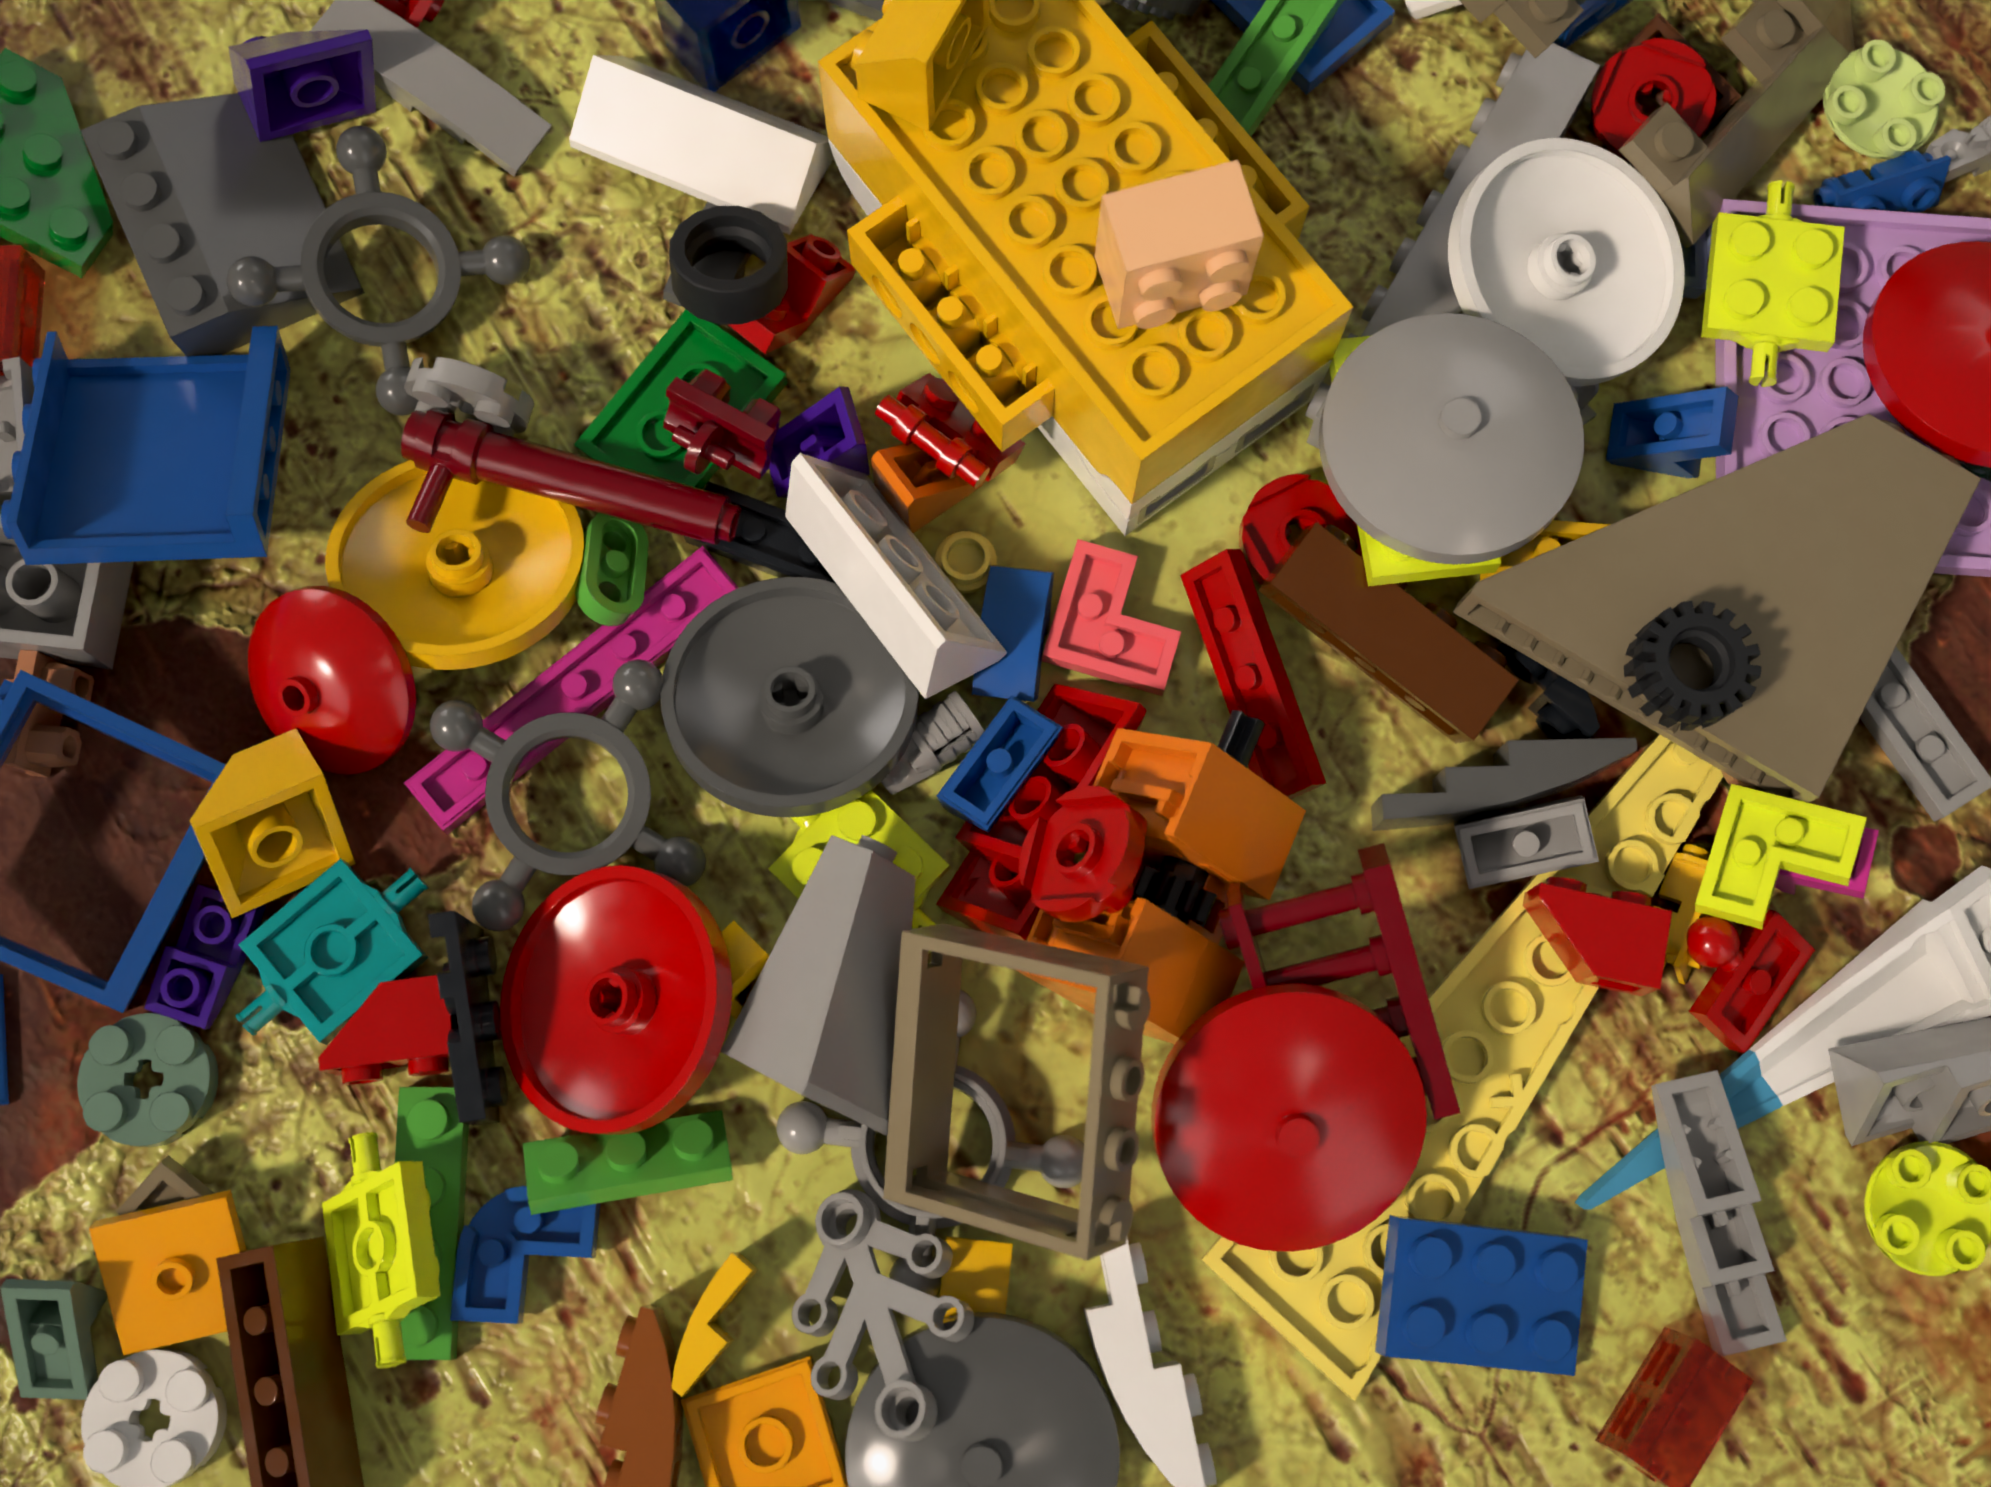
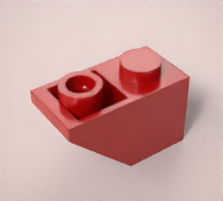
M1549 877L1546 884L1539 883L1525 892L1523 907L1576 983L1636 996H1644L1661 989L1672 911L1651 907L1652 898L1640 893L1613 891L1611 898L1586 893V883L1564 877Z
M437 975L380 982L318 1057L319 1071L338 1076L342 1075V1085L379 1082L383 1080L384 1069L408 1066V1076H426L449 1072L448 1033L450 1029L459 1027L457 1015H450L444 999H440Z

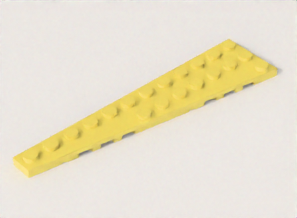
M1659 733L1588 813L1599 862L1534 875L1429 995V1002L1461 1113L1434 1120L1428 1096H1425L1427 1121L1423 1148L1409 1182L1390 1207L1360 1231L1326 1246L1294 1252H1275L1243 1246L1219 1236L1199 1259L1351 1400L1356 1401L1382 1356L1375 1352L1389 1215L1461 1223L1466 1214L1465 1209L1484 1177L1488 1176L1504 1149L1505 1141L1510 1133L1517 1128L1599 988L1576 983L1523 907L1525 892L1539 883L1546 884L1549 877H1564L1586 883V893L1611 898L1613 891H1628L1653 897L1665 876L1666 868L1681 843L1686 841L1700 817L1702 807L1706 801L1711 799L1723 778L1720 769ZM1410 1035L1399 1038L1409 1051L1411 1057H1415L1416 1054Z

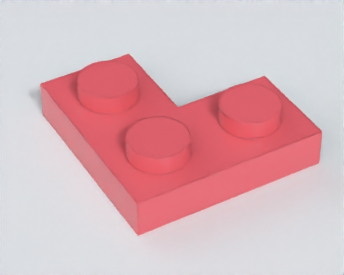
M1080 539L1077 540L1044 648L1042 662L1163 696L1181 631L1121 614L1138 556Z

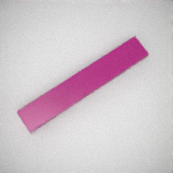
M703 546L644 592L641 606L628 621L619 626L602 625L483 720V727L507 740L520 727L550 714L572 712L596 717L615 698L612 681L614 674L621 665L630 660L642 659L658 667L668 659L677 638L699 612L718 598L739 587ZM568 738L552 740L534 749L518 767L513 782ZM470 749L460 752L444 750L405 781L404 784L441 830L448 835L486 805V780L492 762Z

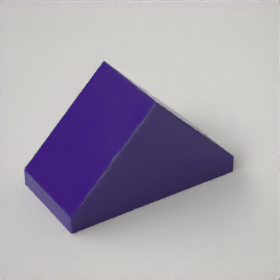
M839 386L778 430L773 441L769 467L778 498H787L791 463L799 453L870 475L866 443L849 387Z

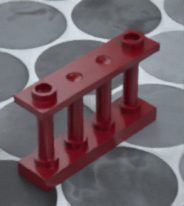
M1384 843L1358 850L1363 872L1350 875L1352 882L1257 908L1247 909L1240 882L1226 885L1228 908L1218 911L1221 929L1228 950L1241 948L1253 989L1276 984L1320 986L1378 971L1379 977L1393 974L1399 996L1386 999L1387 1006L1372 1010L1393 1029L1399 1038L1410 1035L1416 1054L1412 1059L1422 1080L1425 1096H1428L1434 1120L1461 1113ZM1359 908L1361 915L1375 912L1381 934L1368 937L1369 945L1266 971L1256 936Z

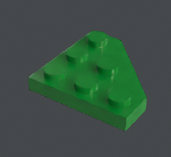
M4 48L0 53V237L82 279L113 236V220L62 78Z

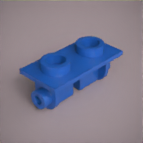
M1912 150L1902 156L1872 165L1870 176L1874 180H1870L1861 169L1838 177L1824 179L1821 187L1814 189L1813 201L1815 206L1920 213L1939 204L1951 158L1947 155L1934 160L1928 152L1921 154L1917 150Z

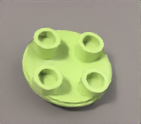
M1872 40L1867 42L1862 48L1850 52L1849 56L1840 64L1824 91L1823 106L1830 127L1845 145L1867 157L1893 159L1904 155L1906 152L1917 150L1929 139L1937 124L1939 103L1945 96V85L1938 75L1927 72L1910 55L1894 49L1884 40Z

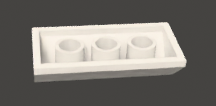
M593 55L569 138L571 148L717 206H742L759 211L777 223L782 232L789 235L834 159L828 137L625 56Z
M799 453L791 463L785 513L786 519L924 699L1000 661L1007 654V651L876 488L870 478L864 473Z

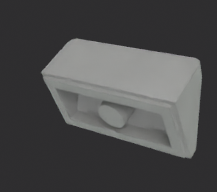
M1582 795L1454 823L1469 889L1599 862L1585 800Z

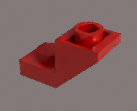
M809 234L788 242V290L780 305L763 318L745 324L728 325L764 354L796 341L853 279L857 271L853 265L841 257L839 249L830 241Z

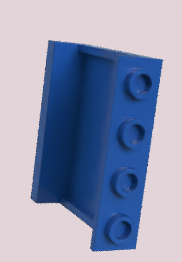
M252 326L248 355L68 359L57 331L47 332L42 357L35 358L32 365V378L35 388L32 403L25 404L22 411V425L25 434L22 450L15 451L12 457L14 487L11 500H4L1 508L3 532L8 539H14L25 564L48 565L267 557L291 372L278 326Z

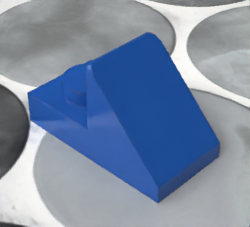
M1726 386L1614 403L1606 460L1612 465L1688 479L1698 478L1701 458L1731 455L1739 396Z

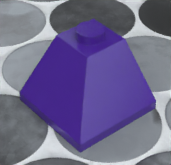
M368 29L287 32L271 37H254L242 44L229 47L234 84L259 142L376 112L373 42Z

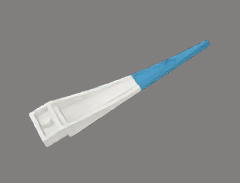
M1981 865L1934 901L1929 902L1922 899L1720 1074L1737 1129L1835 1082L1828 1048L1991 1016V868ZM1658 1128L1579 1195L1575 1203L1583 1209H1593L1664 1169L1665 1164Z

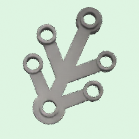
M843 1190L826 1198L817 1211L815 1225L824 1249L805 1294L800 1296L793 1306L792 1321L799 1331L814 1337L826 1336L835 1328L825 1355L815 1363L811 1371V1384L815 1392L833 1400L846 1399L854 1392L857 1386L858 1373L852 1362L865 1330L868 1328L886 1385L876 1401V1422L879 1428L890 1437L907 1442L918 1441L927 1436L934 1427L938 1412L937 1403L929 1389L916 1384L893 1310L928 1324L930 1331L935 1336L951 1342L961 1341L970 1334L974 1326V1313L972 1308L960 1299L952 1296L936 1298L881 1275L872 1248L906 1259L907 1265L913 1272L929 1279L939 1278L949 1270L953 1259L952 1249L946 1241L932 1234L924 1233L916 1236L881 1222L880 1210L874 1199L858 1190ZM857 1214L856 1225L847 1236L846 1224L853 1215ZM934 1245L936 1247V1258L931 1265L924 1267L922 1263L923 1253L928 1247ZM846 1266H848L853 1287L838 1321V1308L831 1298ZM820 1304V1319L811 1326L809 1323L810 1311L815 1305ZM955 1307L958 1312L957 1322L950 1330H945L943 1325L944 1316L949 1309ZM839 1366L841 1371L840 1381L837 1386L830 1389L828 1385L829 1373L833 1368ZM918 1401L919 1413L917 1419L909 1426L906 1421V1411L911 1403Z

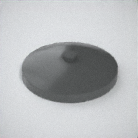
M806 577L773 578L754 582L735 589L709 604L685 627L672 647L664 667L663 684L660 693L661 711L670 744L680 764L689 776L700 787L724 803L743 811L771 817H802L828 812L842 807L872 790L886 778L904 755L912 739L919 712L918 689L839 586L833 582Z
M973 1312L974 1326L972 1331L966 1338L958 1342L947 1341L935 1336L930 1331L928 1324L911 1332L902 1339L916 1384L929 1389L937 1403V1419L927 1436L918 1441L907 1442L890 1437L879 1428L875 1418V1405L880 1393L886 1387L879 1363L870 1372L861 1388L848 1426L845 1466L849 1487H1117L1120 1466L1117 1425L1111 1403L1098 1376L1079 1352L1060 1336L1039 1324L1013 1315L995 1312ZM958 1314L943 1319L945 1330H950L954 1327ZM918 1401L911 1403L906 1411V1421L909 1426L917 1419L919 1413Z

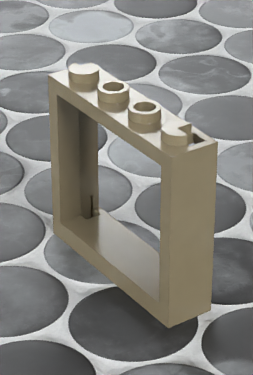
M937 924L902 931L883 1199L1084 1260H1090L1125 1245L1127 1234L1133 1221L1130 1190L1132 1166L1136 1161L1139 1151V1138L1135 1129L1138 1096L1145 1079V1069L1141 1061L1144 1024L1150 1012V996L1147 991L1149 967L948 924ZM932 951L931 963L928 964V953ZM963 958L1096 987L1079 1209L947 1171ZM916 1169V1175L913 1176V1170Z

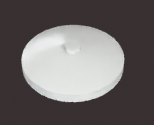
M1568 138L1538 139L1516 146L1500 155L1471 181L1462 194L1451 221L1448 238L1449 272L1455 295L1463 313L1497 322L1529 339L1556 364L1570 386L1599 384L1633 369L1648 359L1661 346L1674 326L1681 307L1685 283L1683 251L1675 224L1667 207L1650 183L1635 168L1608 150L1584 141Z

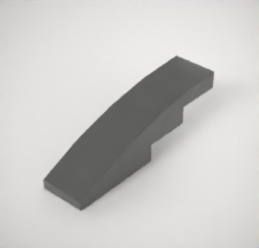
M1636 738L1508 740L1493 754L1494 766L1445 767L1432 780L1433 793L1382 794L1371 806L1372 831L1439 826L1508 811L1549 797L1620 764L1637 751Z

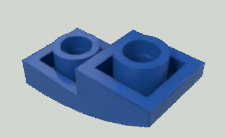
M990 566L981 620L1007 651V654L997 663L974 674L972 695L1009 699L1013 695L1019 700L1030 702L1038 699L1044 636L1048 635L1054 572Z

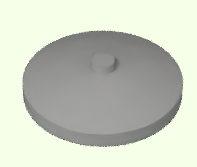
M1439 313L1415 316L1391 324L1367 338L1346 358L1331 383L1322 409L1319 424V450L1325 476L1337 501L1348 516L1372 538L1399 553L1419 560L1442 564H1472L1492 560L1521 548L1536 538L1555 519L1571 495L1578 480L1584 454V429L1579 405L1572 388L1556 364L1538 346L1516 331L1497 322L1465 314Z

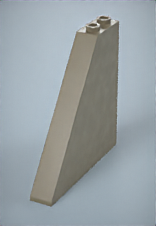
M1867 414L1478 581L1458 602L1453 613L1750 788L1809 803L1820 797L1981 478L1962 468L1961 464L1952 456L1935 452L1910 438L1898 425L1890 421L1879 420ZM1692 600L1693 607L1695 608L1703 601L1715 603L1713 615L1716 616L1727 608L1736 614L1729 624L1734 630L1746 623L1752 631L1742 641L1745 647L1758 643L1761 655L1753 659L1750 665L1762 666L1761 676L1750 684L1756 687L1751 698L1742 703L1743 706L1717 723L1704 729L1700 725L1692 731H1680V722L1667 728L1658 724L1663 713L1657 710L1650 716H1647L1639 709L1648 702L1644 694L1632 699L1627 688L1636 682V677H1624V665L1633 659V657L1625 655L1627 648L1631 642L1637 639L1635 635L1642 627L1670 606L1673 609L1681 602ZM1691 643L1675 645L1669 660L1676 677L1692 689L1709 687L1714 677V669L1708 656L1699 647Z

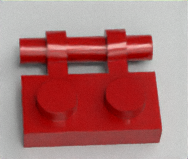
M930 373L900 390L896 399L890 394L884 397L875 411L876 416L892 427L891 434L906 446L914 443L937 460V469L951 479L959 476L974 488H977L984 479L987 482L991 481L1014 464L1026 445L1020 439L1001 452L945 380L936 378Z

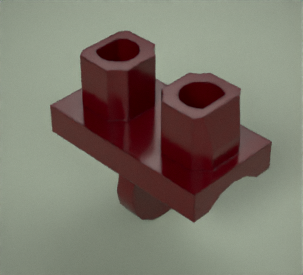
M707 369L699 373L689 383L676 377L666 389L669 407L664 419L663 428L673 433V442L687 449L684 468L699 475L708 467L710 462L725 470H728L733 465L760 480L770 467L773 441L780 425V409L762 398L752 399L743 412L728 405L731 387L724 378Z

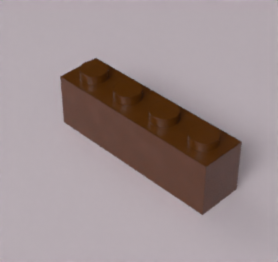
M1317 522L1303 530L1258 591L1455 744L1474 741L1519 681L1518 678L1505 669V666L1508 664L1506 658L1484 642L1476 641L1475 644L1471 643L1455 630L1458 623L1446 610L1431 602L1423 605L1405 591L1408 586L1407 582L1368 586L1364 560L1354 552L1358 545L1343 530L1331 524H1327L1324 528Z
M324 1236L270 1245L216 1258L251 1487H364L340 1335H337L330 1270Z

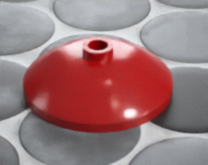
M306 586L277 597L259 615L249 640L248 674L256 705L264 721L275 736L296 728L319 768L336 774L347 775L369 771L390 760L398 753L406 742L414 722L416 710L415 682L409 660L399 639L387 622L373 608L358 597L337 588Z

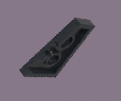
M456 911L427 914L431 938L445 937L449 963H445L442 971L437 973L440 999H444L450 1015H457L459 1027L449 1030L447 1041L459 1123L472 1126L500 1123L499 1107L507 1105L508 1086L503 1066L495 1067L493 1041L501 1040L500 1007L497 1001H490L488 976L495 975L497 970L494 941L491 936L484 937V929Z

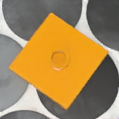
M231 1190L96 1220L90 1226V1236L123 1356L227 1331L216 1258L247 1251Z

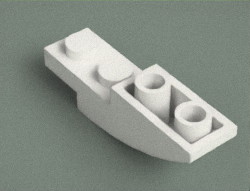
M1127 1238L1125 1245L1100 1255L1109 1303L1083 1308L1092 1346L1102 1374L1122 1417L1137 1441L1174 1487H1208L1217 1485L1208 1442L1197 1444L1191 1417L1202 1415V1404L1194 1373L1183 1375L1181 1364L1175 1360L1158 1364L1152 1363L1151 1353L1162 1351L1161 1339L1154 1310L1142 1312L1137 1285L1148 1283L1140 1242L1129 1244Z

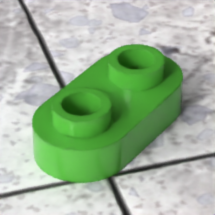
M598 513L583 531L584 556L575 590V597L581 610L593 621L605 626H619L628 621L643 602L649 540L641 524Z

